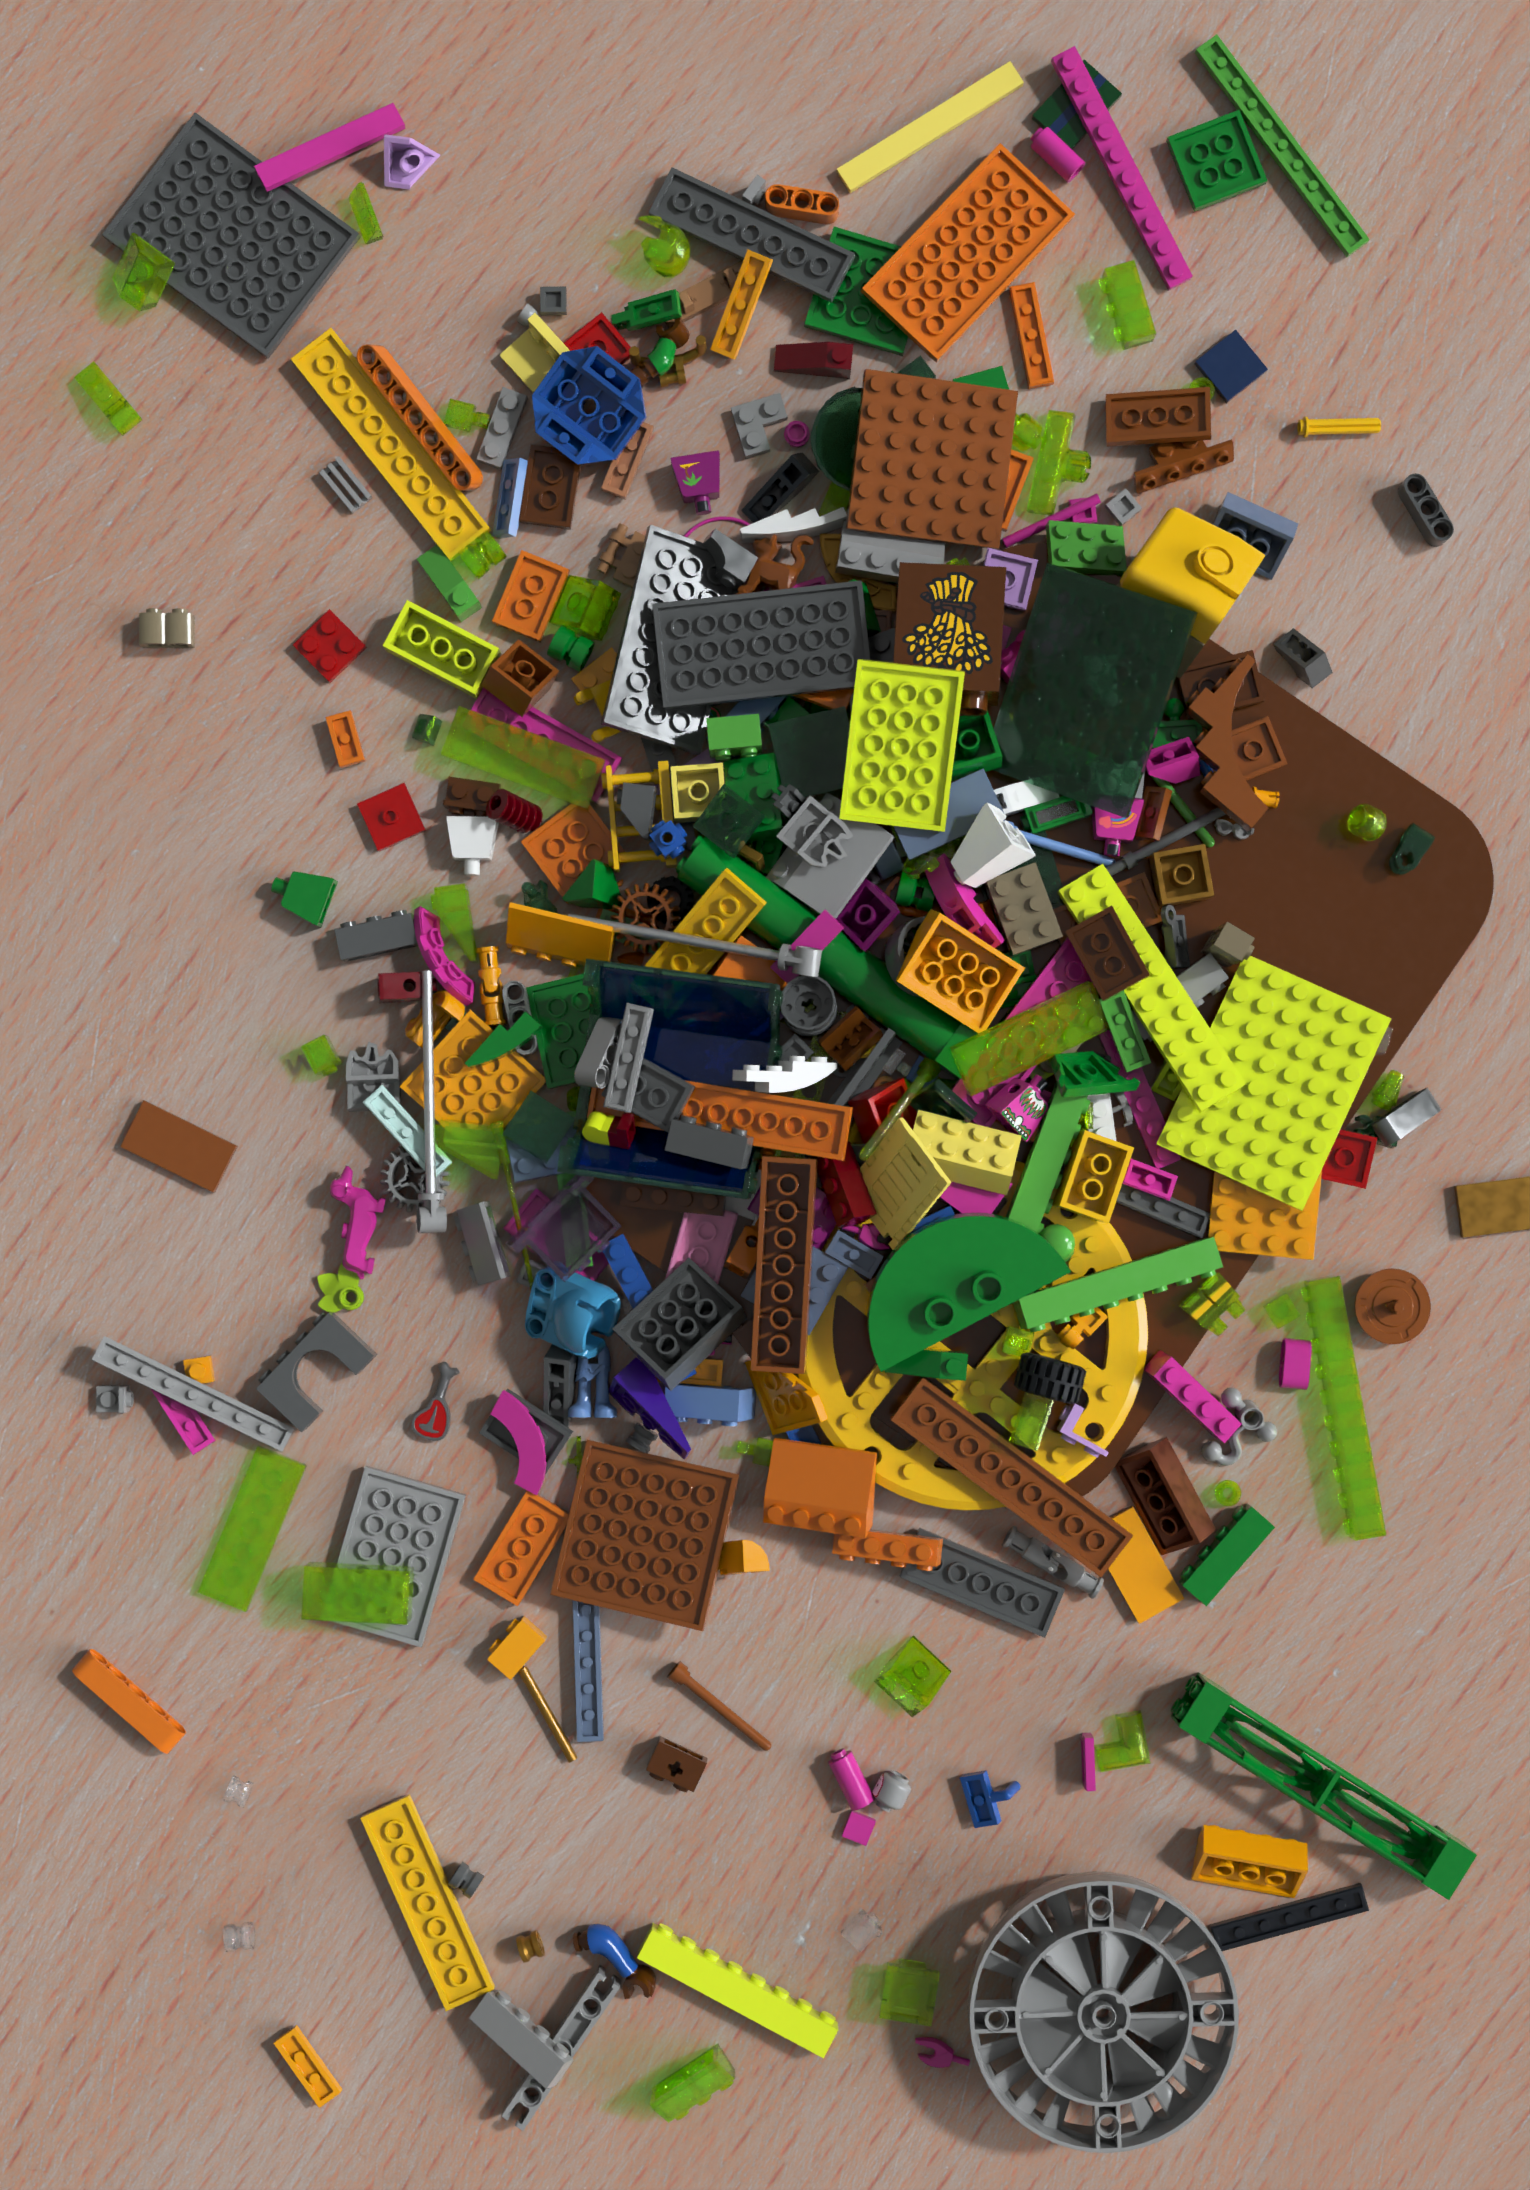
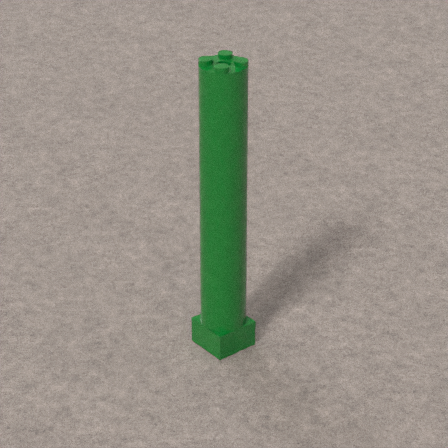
M699 835L691 846L692 854L689 858L684 856L675 868L678 873L677 878L701 896L705 894L726 868L733 872L767 902L746 928L778 951H780L782 944L792 945L819 916L708 835L704 838ZM842 931L822 951L818 974L820 978L828 982L834 991L884 1027L893 1030L898 1037L931 1059L933 1064L942 1068L945 1073L958 1081L962 1078L992 1036L986 1031L983 1036L924 998L914 997L901 990L892 980L886 963L869 950L863 951Z

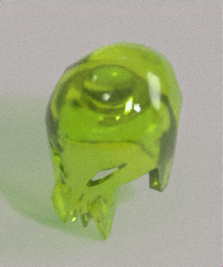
M660 216L639 217V220L660 229L659 239L646 237L641 243L645 261L657 275L665 279L674 278L681 274L687 267L690 259L689 241L684 232L678 226L664 222Z

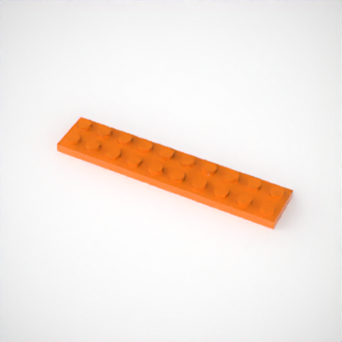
M687 1081L694 1085L695 1088L681 1115L697 1118L696 1123L706 1125V1121L722 1124L721 1129L731 1131L732 1127L747 1130V1135L754 1137L752 1146L844 1161L853 1107ZM592 1087L587 1118L594 1111L602 1112L607 1116L622 1117L623 1113H628L603 1107L605 1097L601 1094L605 1088ZM634 1114L635 1126L662 1130Z

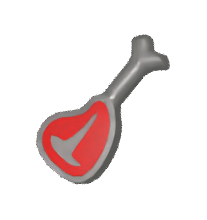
M442 1362L438 1365L440 1379L429 1405L417 1412L412 1419L411 1427L418 1436L432 1441L444 1439L450 1428L451 1415L445 1395L451 1378L459 1374L460 1371L458 1368L449 1367L447 1362Z

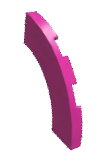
M419 906L414 910V929L421 954L430 971H432V974L444 989L462 1004L468 1006L473 1002L475 982L467 977L453 961H449L442 948L444 943L440 931V918Z
M503 1390L490 1415L502 1422L515 1440L519 1455V1468L514 1484L538 1495L544 1481L547 1466L543 1435L539 1426L536 1425L534 1419L529 1414V1410L517 1398Z

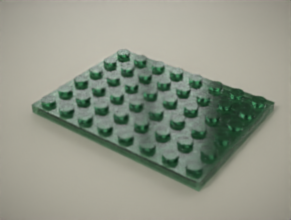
M1047 563L994 726V732L1002 753V767L994 769V771L1128 818L1198 612Z

